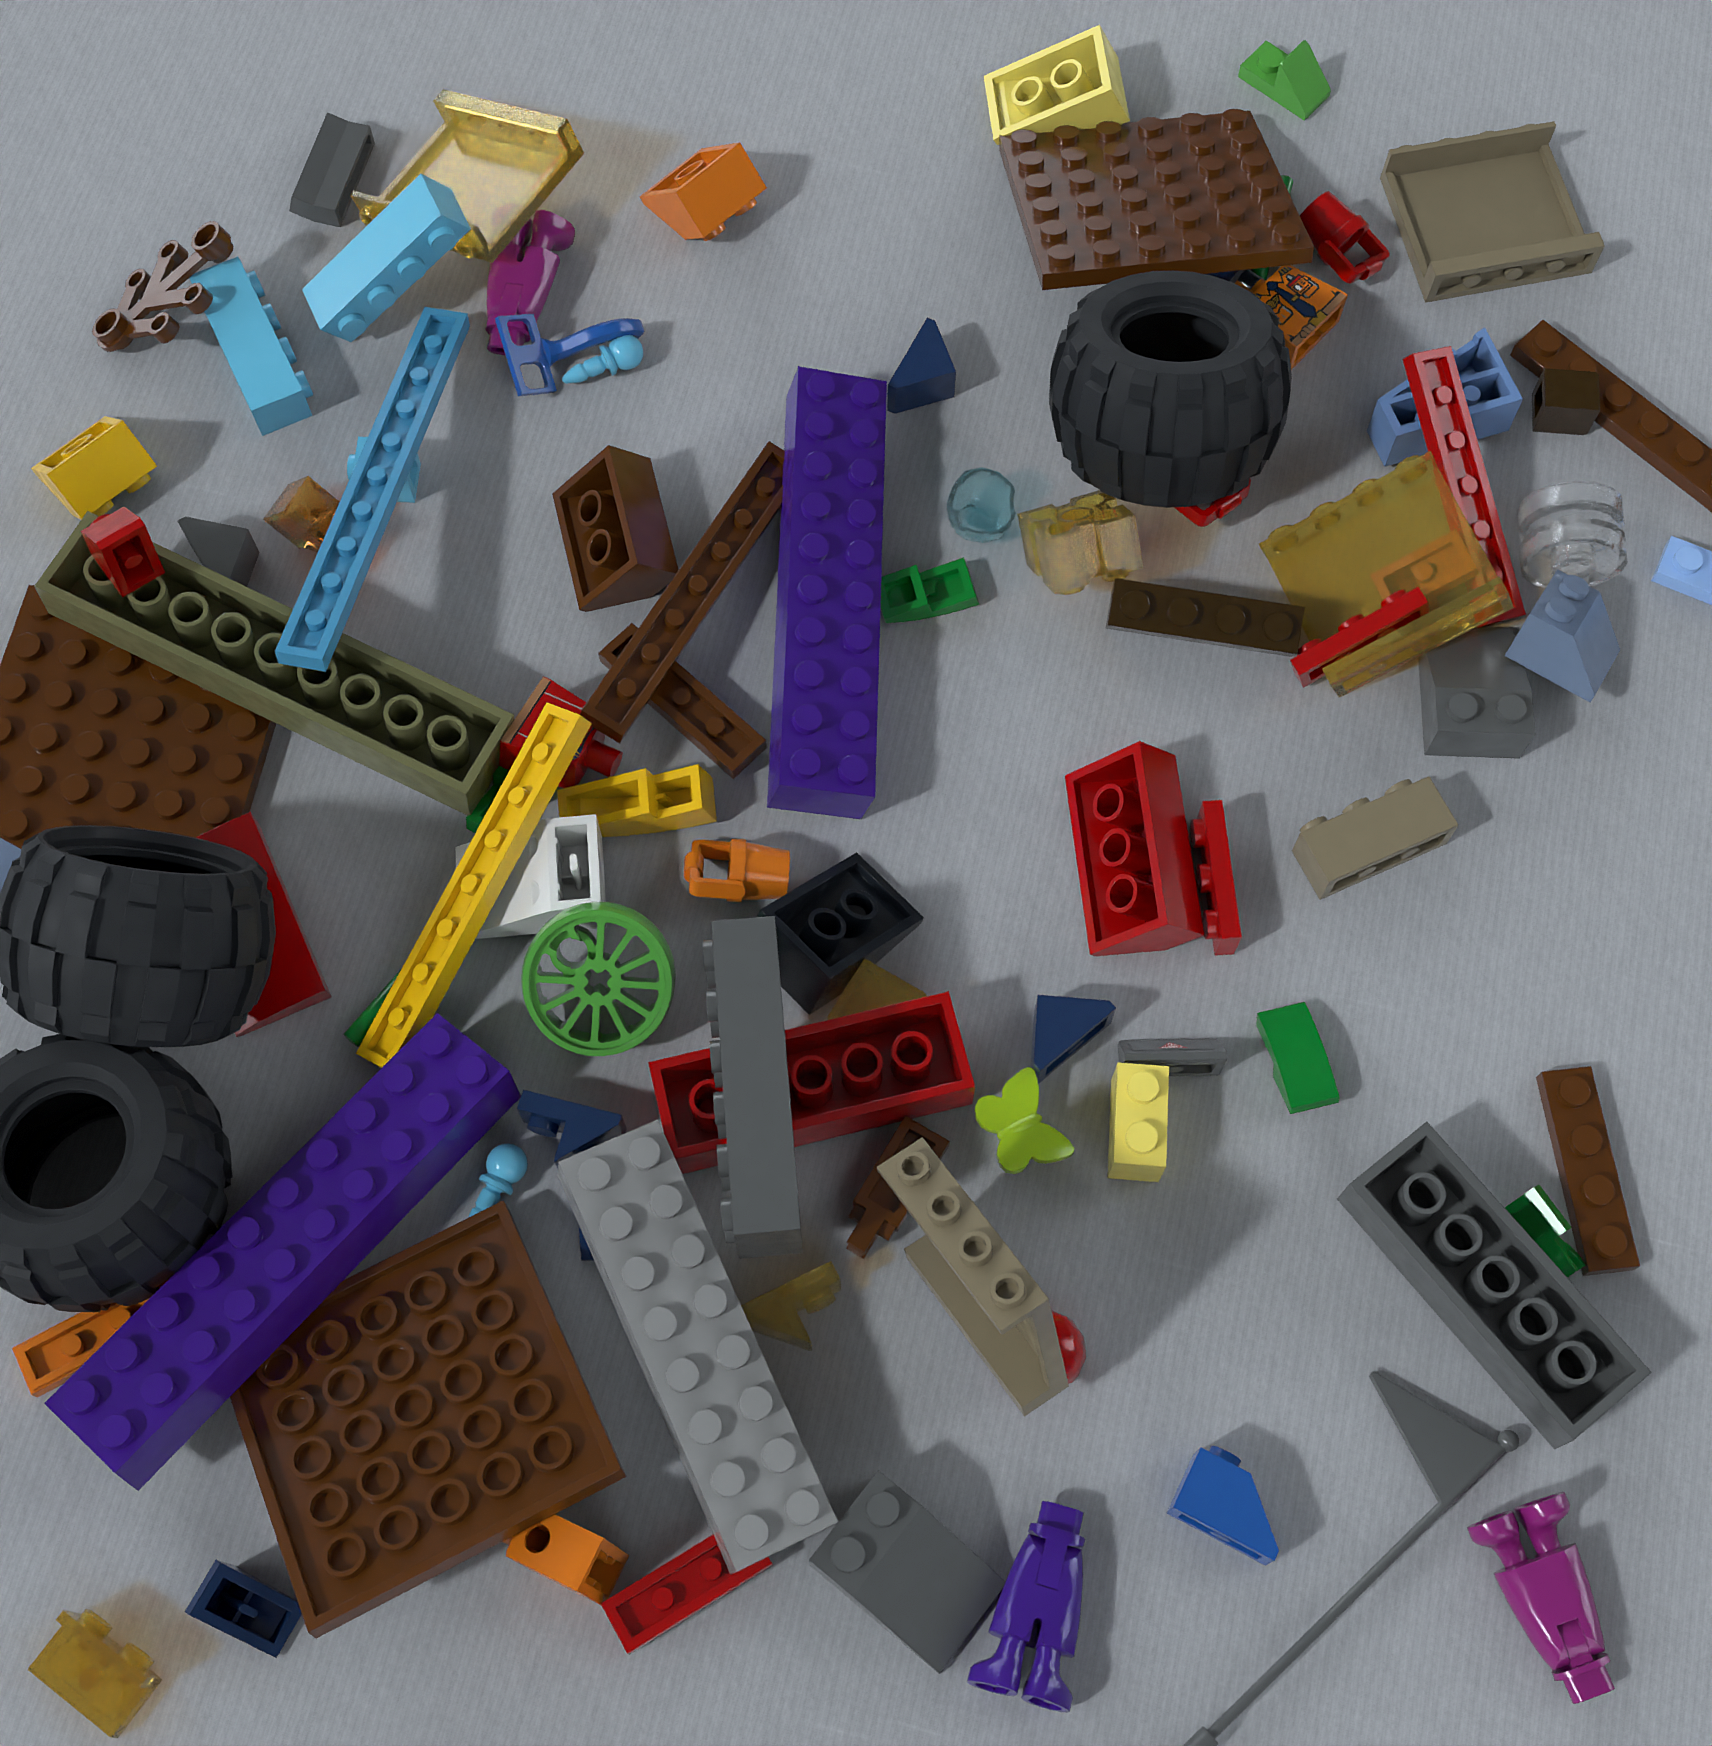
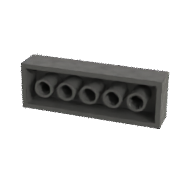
M775 916L711 921L712 939L703 940L705 972H707L708 989H712L706 990L712 1038H720V1040L710 1041V1058L715 1088H723L722 1092H713V1102L719 1139L727 1138V1144L717 1145L719 1178H721L722 1191L730 1190L731 1197L721 1198L723 1232L725 1231L726 1244H736L739 1259L803 1253Z
M1427 1121L1353 1180L1337 1198L1341 1205L1554 1450L1574 1441L1652 1373Z

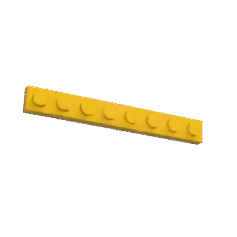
M548 702L545 704L355 1054L382 1068L433 1018L592 724L583 716Z

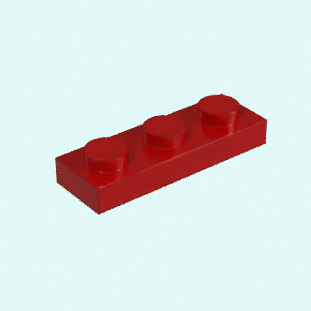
M1419 586L1409 592L1402 589L1392 593L1380 603L1381 608L1365 617L1363 614L1352 616L1338 627V633L1324 641L1316 638L1302 645L1298 649L1297 656L1290 660L1293 671L1302 687L1308 686L1430 616L1428 601Z
M1203 801L1197 819H1191L1190 838L1192 847L1200 848L1202 864H1197L1196 881L1198 892L1200 894L1206 893L1208 910H1203L1202 915L1204 937L1206 940L1212 939L1215 956L1233 955L1241 941L1242 934L1223 801Z
M712 1534L600 1604L624 1649L630 1655L773 1566L768 1556L738 1572L730 1574L717 1541Z

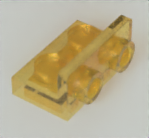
M86 1608L82 1614L63 1610L56 1618V1621L62 1626L27 1670L109 1737L119 1738L162 1681L159 1676L149 1669L155 1661L131 1642H127L124 1647H121L111 1639L108 1634L113 1627L92 1610Z

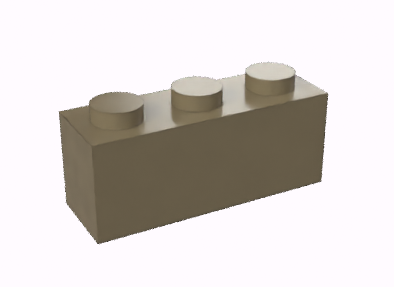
M1429 776L1414 783L1410 779H1405L1391 786L1384 796L1371 802L1367 797L1361 798L1348 805L1342 811L1343 814L1327 820L1325 816H1321L1309 821L1301 827L1292 852L1319 900L1446 845L1459 824Z

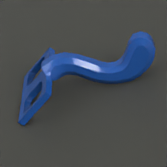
M534 314L507 315L495 318L518 397L556 392L557 389L550 369L555 362L625 335H633L638 339L645 332L641 320L621 318L590 326L557 341H550L541 338ZM515 321L524 322L528 328L531 345H515L512 342L507 323ZM521 365H537L542 374L544 388H528L522 376Z

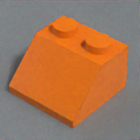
M738 142L701 148L643 193L640 199L646 207L685 240L702 238L704 241H708L725 230L724 222L732 215L740 216L752 209L757 204L755 197L767 187L743 146Z

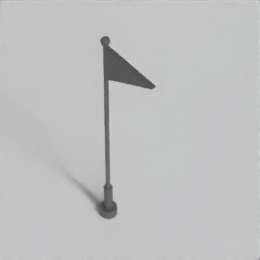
M1372 1372L1369 1378L1438 1503L1208 1730L1202 1726L1183 1746H1217L1216 1738L1489 1467L1505 1452H1512L1518 1448V1435L1514 1431L1504 1430L1499 1433L1496 1444L1378 1373Z

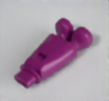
M509 207L495 215L493 230L502 243L493 246L491 250L486 301L488 320L485 326L486 332L490 335L487 350L493 354L505 355L495 318L507 315L534 314L537 323L560 264L559 256L552 251L566 250L574 242L575 228L563 217L550 211L536 210L533 223L529 213L520 207ZM531 238L530 245L526 246L525 254L523 255L522 248ZM515 321L507 323L512 342L515 345H524V343L530 341L528 328L524 322Z
M1565 1492L1552 1494L1514 1508L1519 1522L1535 1549L1536 1555L1534 1559L1527 1558L1520 1540L1519 1524L1513 1511H1505L1468 1526L1467 1530L1472 1541L1477 1545L1492 1548L1500 1558L1504 1568L1493 1574L1529 1640L1546 1664L1552 1669L1554 1680H1563L1572 1703L1584 1702L1614 1690V1685L1605 1667L1611 1660L1607 1653H1603L1605 1645L1591 1586L1577 1545L1573 1543L1561 1546L1557 1535V1524L1570 1510V1503Z

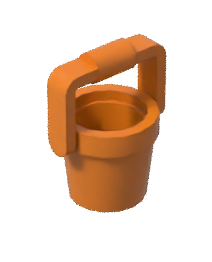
M731 839V842L695 840L692 842L691 852L685 856L684 878L689 882V893L691 895L722 898L728 902H742V900L779 899L787 894L790 850L748 843L743 839ZM704 859L728 860L727 880L703 878Z

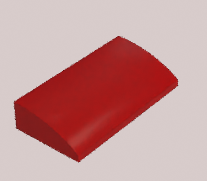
M251 812L246 813L196 837L228 846L252 857L267 872V889L272 893L276 937L270 974L258 1004L254 1005L252 1011L248 1012L247 1022L241 1026L239 1031L235 1032L236 1037H241L331 998L332 996L265 837Z

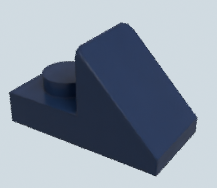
M524 1089L517 1106L523 1122L528 1124V1130L547 1137H556L558 1132H562L554 1158L557 1169L559 1161L625 1134L627 1130L623 1117L620 1114Z

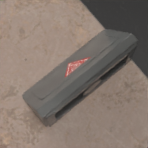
M1213 1038L1121 1040L1117 1045L1118 1061L1120 1063L1169 1066V1076H1218L1228 1059L1227 1051L1219 1040Z

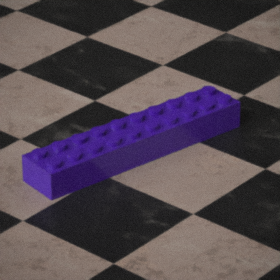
M798 366L786 396L785 456L782 479L783 499L780 521L767 808L862 819L875 799L887 381Z
M437 1013L44 1404L116 1475L139 1491L520 1099L521 1094L510 1071Z

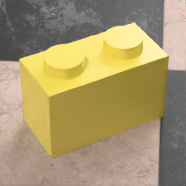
M1117 1062L1111 1079L1107 1178L1159 1182L1166 1168L1169 1066Z

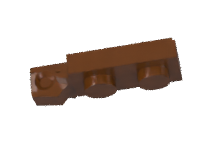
M907 1116L903 1118L853 1200L854 1207L848 1218L857 1222V1225L846 1242L848 1244L846 1249L862 1259H865L878 1235L889 1241L894 1232H898L909 1214L908 1210L878 1172L877 1166L922 1137L940 1160L950 1144V1141Z

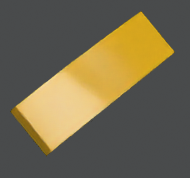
M699 764L653 775L644 768L557 790L559 817L596 814L602 837L658 833L717 822L713 778Z

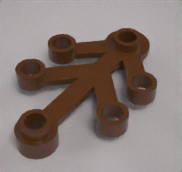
M209 221L203 224L192 237L191 246L195 252L190 257H188V251L176 240L166 242L158 252V261L152 275L148 274L144 269L133 271L125 282L126 289L118 308H112L103 312L95 321L92 333L97 338L98 346L106 352H113L126 348L134 338L153 336L162 344L174 339L179 332L180 325L167 312H161L154 316V318H143L152 311L184 306L193 314H201L207 310L212 303L213 295L201 283H193L187 288H177L208 261L221 263L231 255L234 246L231 242L230 234L216 221Z

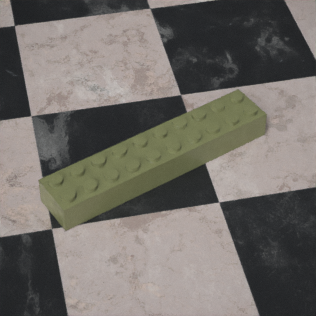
M89 511L86 512L34 587L49 614L467 816L471 815L493 780V773L499 767L500 741L514 721V714L342 633L326 672L279 664L275 649L292 613V608L154 542L153 545L165 573L122 597L91 555L81 534L83 529L89 527L99 517Z

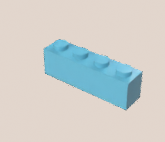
M420 174L302 289L320 330L349 342L354 341L471 230L451 188Z
M237 256L194 273L189 278L191 283H201L213 295L211 305L204 312L262 436L313 416L306 398L313 396V392L303 370L296 373L293 372L290 364L297 362V359L287 337L278 339L274 332L281 329V326L271 304L262 306L258 299L266 295L255 271L246 273Z

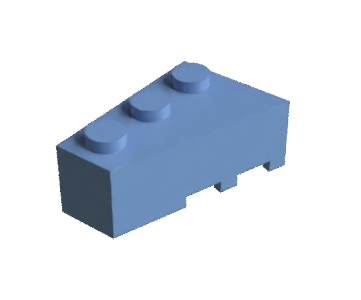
M1484 327L1474 334L1470 342L1456 351L1452 349L1477 440L1509 431L1523 401L1518 388ZM1408 379L1377 400L1367 428V433L1384 467L1429 454Z

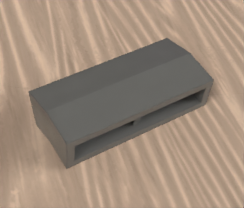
M327 112L292 194L289 212L317 223L341 227L375 145L369 125L350 122Z

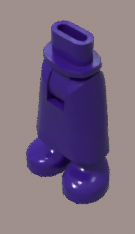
M1042 1501L1037 1523H1030L1028 1532L1030 1534L1027 1535L1013 1562L988 1632L1000 1638L999 1646L992 1657L978 1661L970 1667L967 1683L1000 1695L1016 1696L1021 1681L1025 1647L1032 1648L1036 1652L1031 1670L1024 1683L1021 1699L1032 1705L1052 1711L1070 1712L1073 1697L1071 1691L1061 1678L1060 1659L1061 1656L1075 1657L1083 1589L1082 1549L1080 1548L1084 1546L1086 1540L1079 1535L1084 1516L1082 1511L1053 1502Z

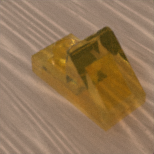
M829 1261L741 1306L752 1331L812 1351V1342L797 1312L805 1308L807 1313L811 1314L832 1304L836 1300L834 1293L841 1290V1279L832 1261Z

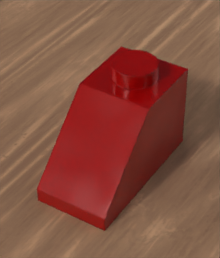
M122 507L111 514L101 515L89 527L81 531L91 555L122 597L165 573L146 525L139 516L127 508Z

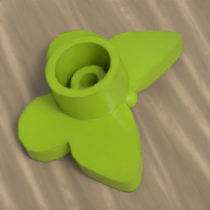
M1031 1067L1020 1070L1005 1083L1002 1089V1097L985 1095L978 1099L974 1109L976 1121L981 1128L987 1132L997 1134L999 1140L997 1161L999 1167L1010 1174L1022 1172L1028 1166L1031 1159L1042 1164L1052 1163L1071 1157L1075 1149L1062 1133L1050 1125L1041 1122L1042 1116L1037 1114L1039 1103L1038 1079L1034 1069Z

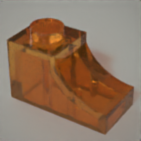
M306 476L286 486L263 520L299 549L306 548L318 553L340 501L311 477Z

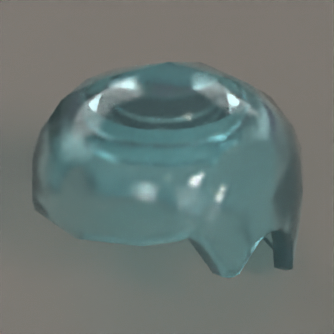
M984 467L966 470L955 481L948 495L946 510L951 528L963 539L977 543H987L1001 539L1012 526V521L1016 515L1014 510L1015 488L1013 484L999 471Z

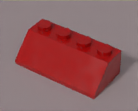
M1138 741L1065 775L1090 955L1097 957L1165 951L1204 936L1176 756Z

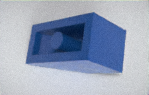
M1211 1446L1209 1451L1200 1447L1193 1454L1166 1513L1265 1566L1275 1561L1279 1549L1251 1473L1239 1467L1241 1460L1234 1454L1216 1446Z

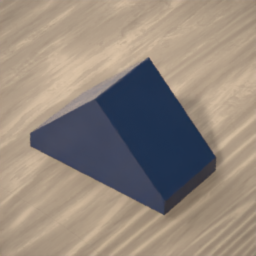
M926 318L888 383L887 411L897 414L954 397L956 370L935 320Z
M1037 995L1033 1017L1031 1068L1035 1071L1038 1084L1111 1024L1116 1007L1109 1000Z
M217 1559L185 1610V1613L275 1658L279 1655L302 1615L298 1601L239 1567Z

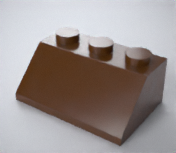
M608 445L552 493L580 611L589 612L648 599L672 581L679 569L651 458Z

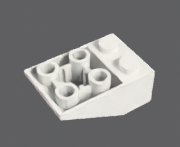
M596 814L546 818L538 822L475 939L537 934L551 918L567 908L588 902H606L603 843ZM470 843L455 847L456 868ZM596 922L579 924V926L587 929H597Z

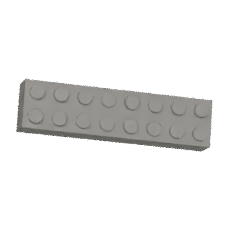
M655 1120L559 1161L558 1178L730 1574L738 1572L838 1523L659 1121Z

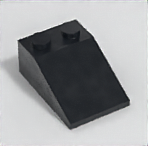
M857 852L763 907L756 916H775L781 987L809 1015L845 992L916 929L924 919Z

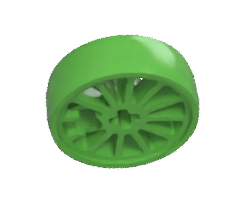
M610 902L582 903L567 908L551 918L539 930L529 946L524 958L521 974L522 994L526 1008L541 1032L560 1047L587 1056H608L622 1053L648 1039L659 1028L668 1014L676 982L673 955L659 929L639 912L624 905ZM596 922L597 942L594 935L587 928L579 926V924ZM606 923L616 924L627 929V932L612 954L604 952ZM638 936L647 945L649 950L620 964L618 961L619 956L631 938ZM570 937L580 942L583 941L588 949L587 957L579 962L568 961L560 952V943ZM544 953L550 955L553 965L562 973L543 972L540 966L542 955ZM651 960L656 962L659 971L657 978L624 976V973ZM590 969H593L598 974L604 970L610 973L607 988L601 983L596 984L594 987L589 984L592 974ZM540 982L572 984L574 987L547 999L542 994ZM622 988L658 990V996L655 1003L647 1006ZM575 997H580V1002L567 1021H562L551 1010ZM614 999H618L644 1017L636 1024L627 1026ZM588 1004L593 1007L591 1033L572 1027ZM602 1005L607 1007L619 1032L602 1034L600 1032Z

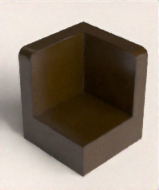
M1544 368L1532 392V431L1570 435L1588 434L1600 412L1598 373Z

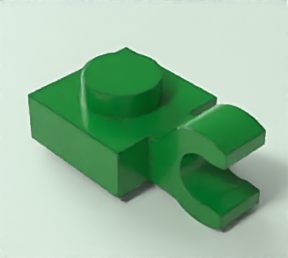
M1540 1185L1531 1188L1505 1207L1567 1278L1585 1266L1579 1254L1560 1238L1562 1234L1572 1227Z

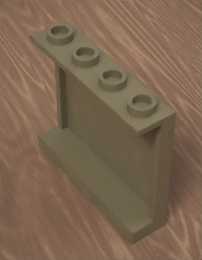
M1555 121L1526 124L1517 128L1485 131L1477 135L1444 138L1436 142L1413 146L1403 145L1395 149H1389L1380 180L1425 303L1592 273L1605 245L1599 232L1584 233L1549 146L1556 128Z
M923 1137L877 1166L878 1172L926 1234L904 1248L908 1261L1025 1417L1069 1387L1049 1298Z

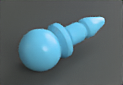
M633 335L618 337L610 342L609 347L605 345L599 346L601 356L596 355L585 360L583 364L574 365L562 377V381L566 384L583 382L588 377H594L603 373L605 369H608L612 376L617 373L618 369L631 370L642 361V344Z
M505 1143L496 1146L489 1153L486 1161L487 1173L481 1174L479 1178L480 1181L486 1184V1187L480 1192L475 1202L476 1207L472 1208L469 1217L499 1203L501 1193L512 1195V1184L523 1178L528 1167L526 1154L520 1147Z

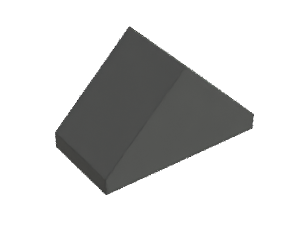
M186 516L177 521L202 566L247 587L260 553L248 529Z

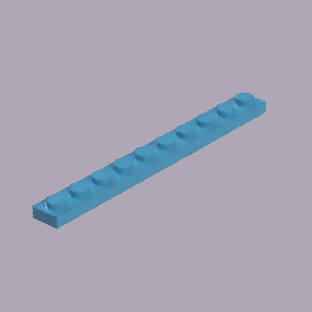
M424 307L275 649L279 664L327 671L470 328L468 313Z

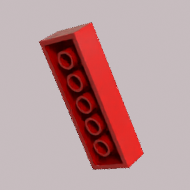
M949 991L785 1030L794 1147L901 1122L905 1116L913 1119L973 1104L975 1083ZM710 1048L648 1062L664 1135L682 1174L718 1166L717 1145L727 1144V1138L719 1139L718 1127L715 1123L713 1092H722L723 1088H715Z

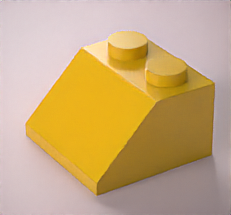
M104 416L31 469L74 517L82 520L87 511L98 516L107 513L114 506L111 499L125 489L130 494L143 487L151 480L148 473L156 468L157 465L123 420Z

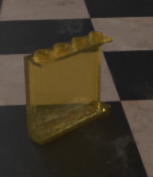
M443 89L433 100L444 120V123L379 197L358 191H353L350 196L360 211V219L367 226L416 177L423 174L452 189L471 228L449 251L460 253L466 258L474 257L493 263L584 155V151L566 118Z
M1431 451L1422 456L1413 455L1402 460L1395 467L1394 471L1379 479L1373 478L1363 481L1353 489L1350 495L1337 502H1326L1319 505L1310 513L1309 517L1294 525H1284L1275 529L1269 534L1268 539L1259 543L1290 604L1305 607L1302 628L1309 641L1316 638L1324 641L1338 633V627L1344 621L1357 614H1363L1365 617L1381 608L1380 603L1398 590L1405 589L1409 592L1419 586L1429 604L1428 614L1322 668L1331 687L1339 698L1514 608L1500 576L1498 577L1440 473Z

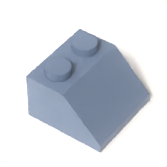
M1557 569L1505 656L1591 703L1620 652V647L1601 593L1590 587L1582 578L1575 575H1567Z

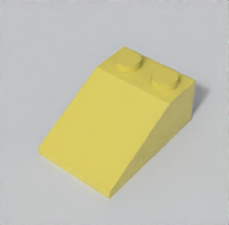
M1100 25L984 75L993 140L996 145H999V135H1011L1013 132L1022 129L1043 133L1053 132L1055 128L1063 125L1074 126L1080 130L1096 128L1097 124L1104 121H1113L1120 125L1130 121L1118 56Z

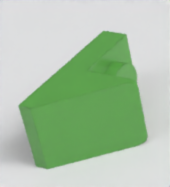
M1303 40L1289 55L1268 41H1265L1240 65L1238 74L1240 79L1304 121L1331 93V88L1306 40Z

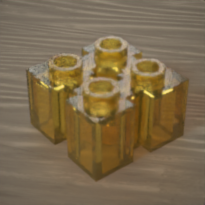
M1100 490L1070 498V503L1055 507L1053 504H1049L1017 514L1027 566L1037 576L1042 575L1043 583L1054 594H1075L1082 591L1085 585L1090 584L1089 579L1101 576L1103 581L1114 582L1115 578L1124 579L1129 575V572L1144 568L1135 515L1123 504L1117 506L1115 497L1102 493Z

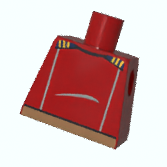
M543 676L500 741L499 766L508 769L509 772L547 702L579 715L587 702ZM590 726L558 787L568 788L578 785L588 768L607 777L614 776L621 763L623 752L604 744L605 734Z

